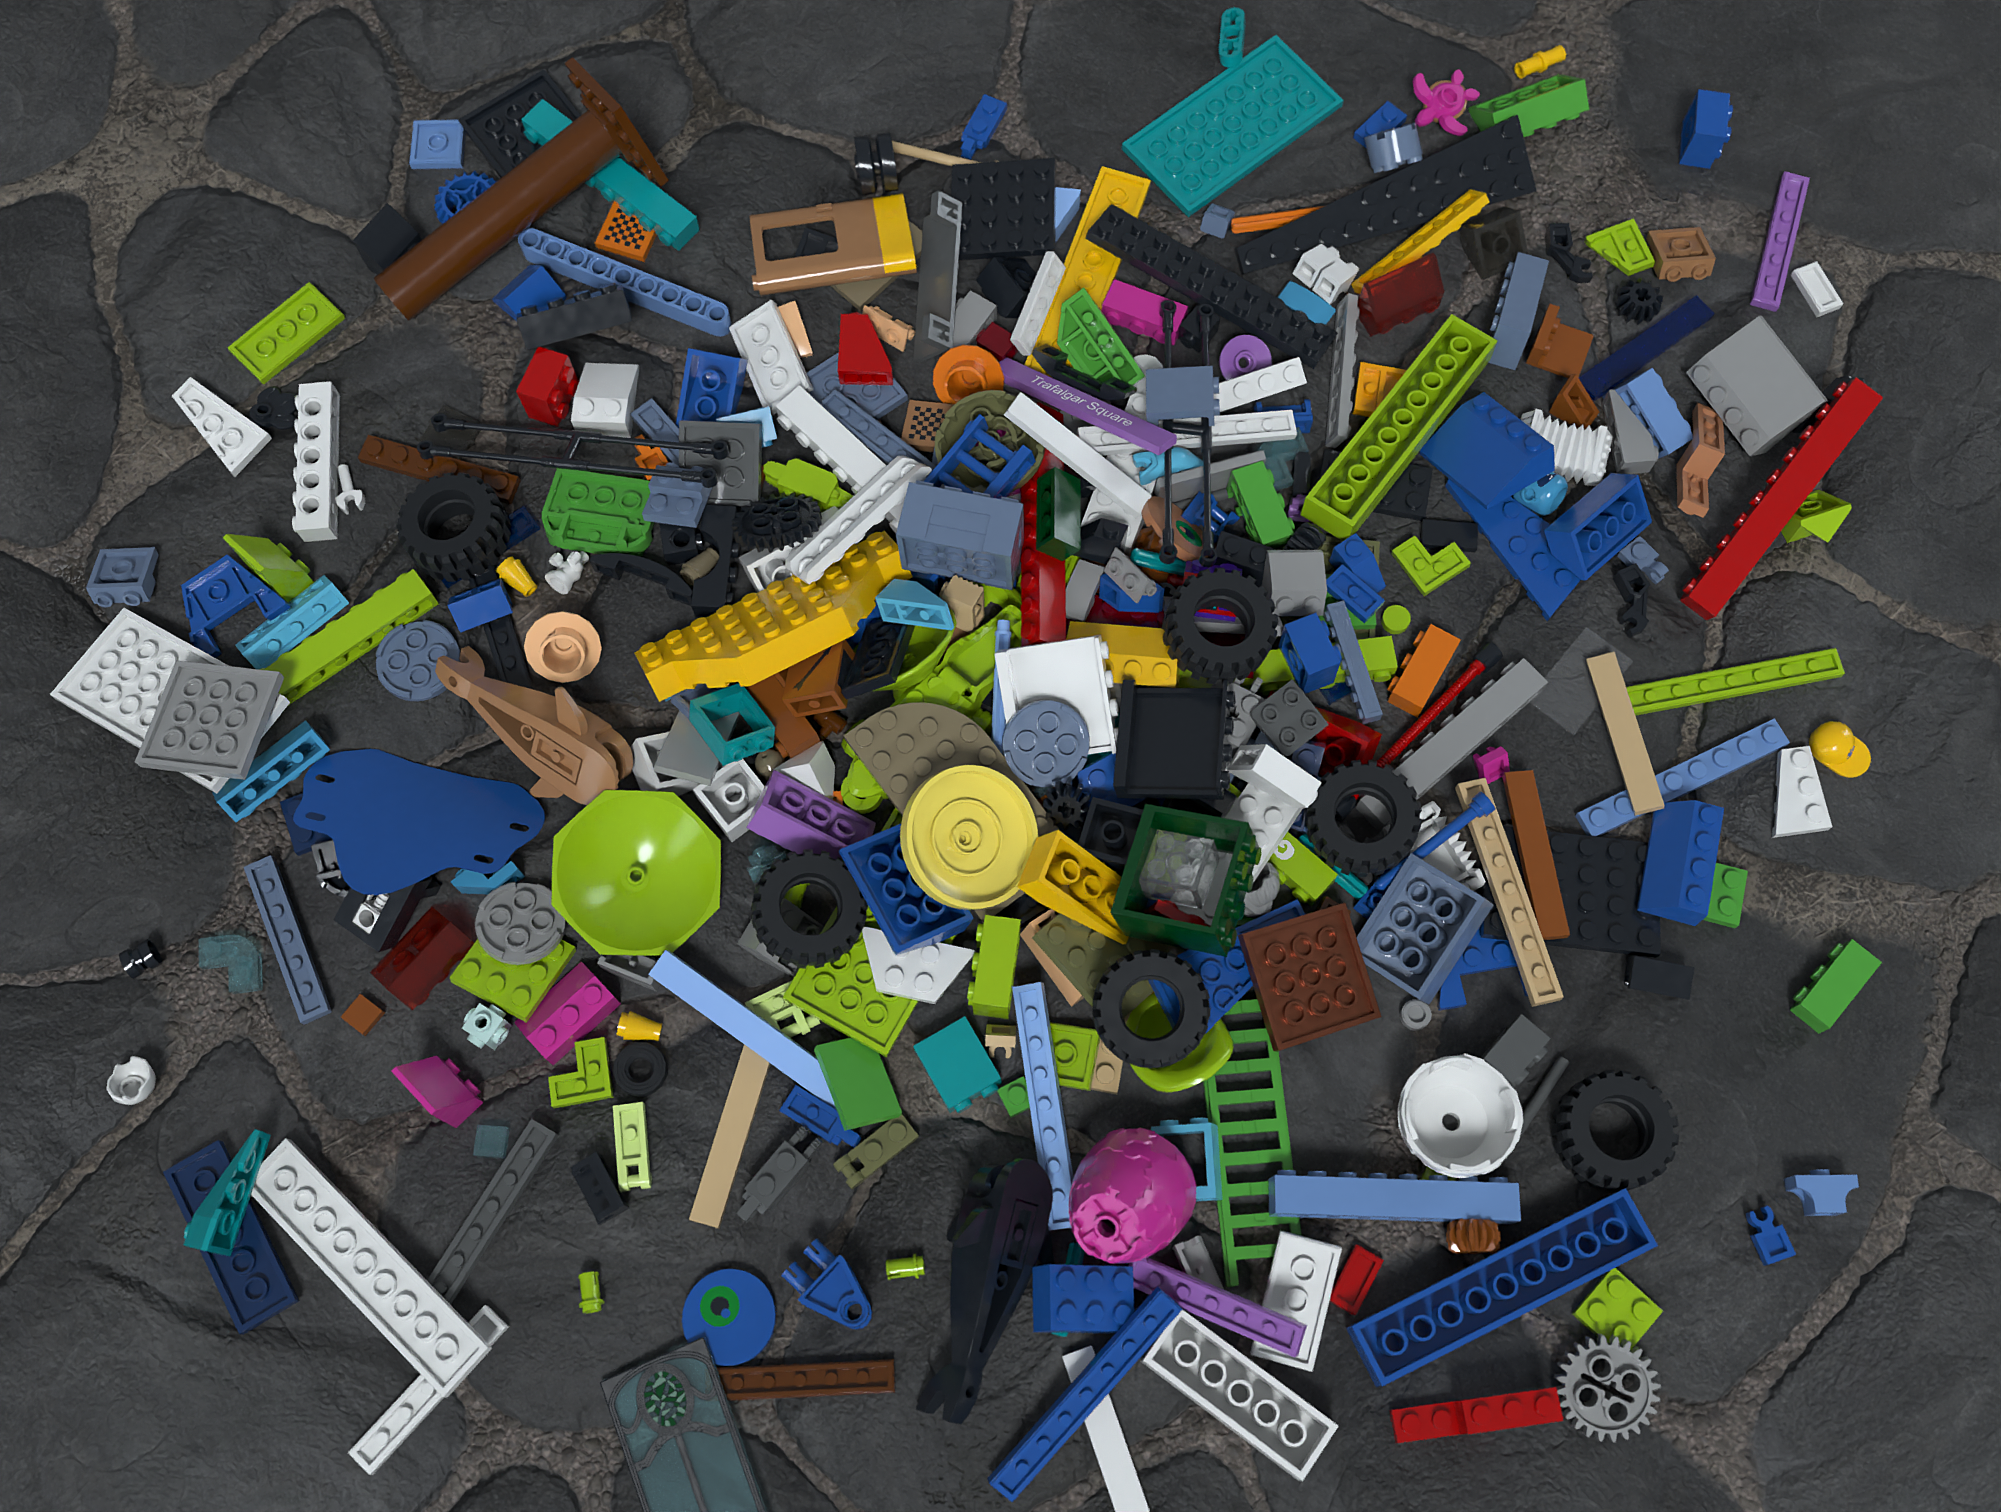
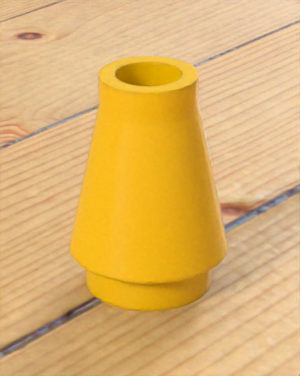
M512 556L505 559L496 570L499 578H502L505 583L522 593L525 597L533 594L538 587L519 559L515 560Z
M632 1011L629 1013L622 1012L617 1036L623 1037V1040L659 1041L663 1023L655 1022Z

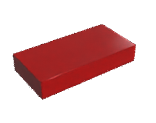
M1354 1245L1332 1288L1329 1302L1356 1316L1384 1260L1361 1246Z

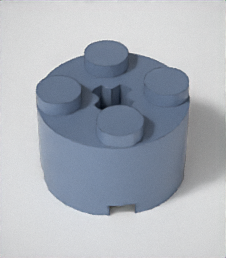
M1416 122L1364 137L1371 169H1373L1374 173L1398 168V165L1422 160L1421 154L1423 153Z

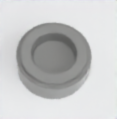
M1418 999L1408 1001L1400 1011L1402 1024L1413 1031L1425 1028L1431 1020L1430 1007Z

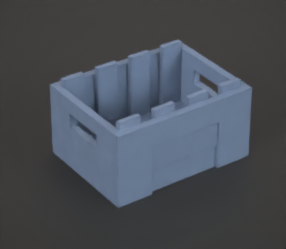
M917 480L916 483L909 482L896 532L902 569L951 578L957 575L958 578L962 577L963 580L967 579L968 581L982 583L987 586L1013 590L1024 542L1023 504L1019 503V500L1001 497V499L991 498L990 494L973 491V494L962 492V489L945 486L943 489L933 487V483Z

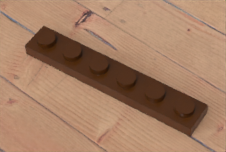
M371 435L367 436L358 456L361 463L428 482L430 481L429 478L438 476V478L444 477V473H454L455 476L458 473H466L470 477L477 476L493 488L500 502L507 504L512 503L521 482L516 475L454 458L434 456L431 459H422L415 447Z

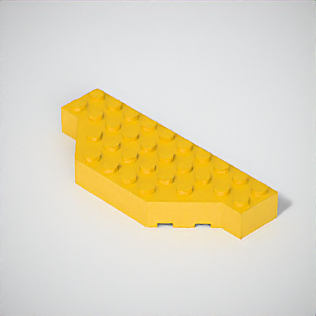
M885 531L875 532L869 535L866 540L853 544L848 548L839 561L832 563L824 571L823 576L810 585L793 574L782 581H774L766 589L758 593L747 594L741 601L733 605H725L719 608L716 613L706 618H698L690 626L682 630L671 631L665 638L655 643L644 644L634 654L659 702L685 689H695L697 684H706L708 688L727 687L730 684L729 682H739L741 687L751 686L853 636L859 629L857 624L859 620L867 618L875 608V597L893 579L909 580L913 576L911 571L902 569L898 545Z

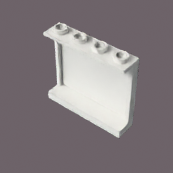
M1101 635L998 650L995 653L1006 725L1014 713L1031 702L1039 700L1061 702L1076 711L1085 722L1090 736L1088 754L1112 751V754H1115L1119 727L1116 728L1114 716H1118V705L1116 699H1111L1110 688L1114 687L1112 671L1106 669L1105 659H1109L1107 641L1102 642Z

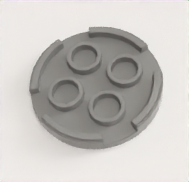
M510 882L490 892L479 905L475 921L476 935L483 950L492 958L513 965L533 963L549 955L560 943L566 927V920L551 905L552 891L539 883L535 885Z

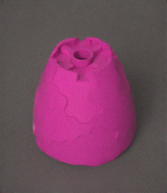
M1121 1128L1110 1131L1082 1159L1072 1181L1069 1195V1219L1077 1242L1088 1255L1100 1258L1108 1263L1135 1262L1162 1250L1178 1235L1192 1216L1196 1203V1183L1193 1171L1186 1158L1175 1145L1156 1134L1155 1131L1144 1128ZM1102 1219L1111 1220L1115 1224L1116 1231L1105 1224Z

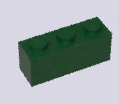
M1056 467L1037 479L1036 550L1064 561L1081 550L1080 479Z

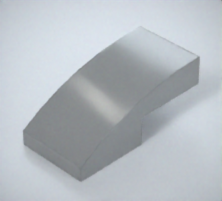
M1079 559L1066 587L1067 619L1085 622L1095 602L1094 595L1100 586V576L1105 574L1104 567Z

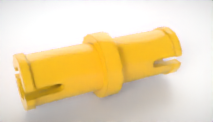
M1561 45L1545 52L1538 51L1531 58L1516 63L1514 66L1515 74L1518 78L1522 79L1535 72H1544L1549 66L1564 61L1566 59V51Z

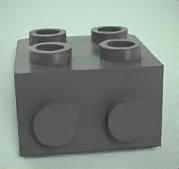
M1293 679L1250 712L1251 719L1275 749L1284 757L1291 755L1329 725Z

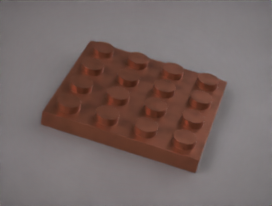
M1346 903L1238 935L1274 1052L1381 1017Z

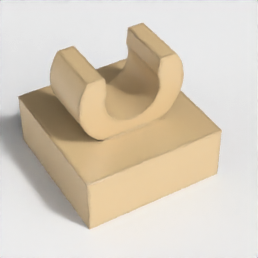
M987 1024L985 1046H989V1056L994 1058L995 1048L1003 1047L1006 1050V1058H1010L1012 1048H1015L1016 1026Z

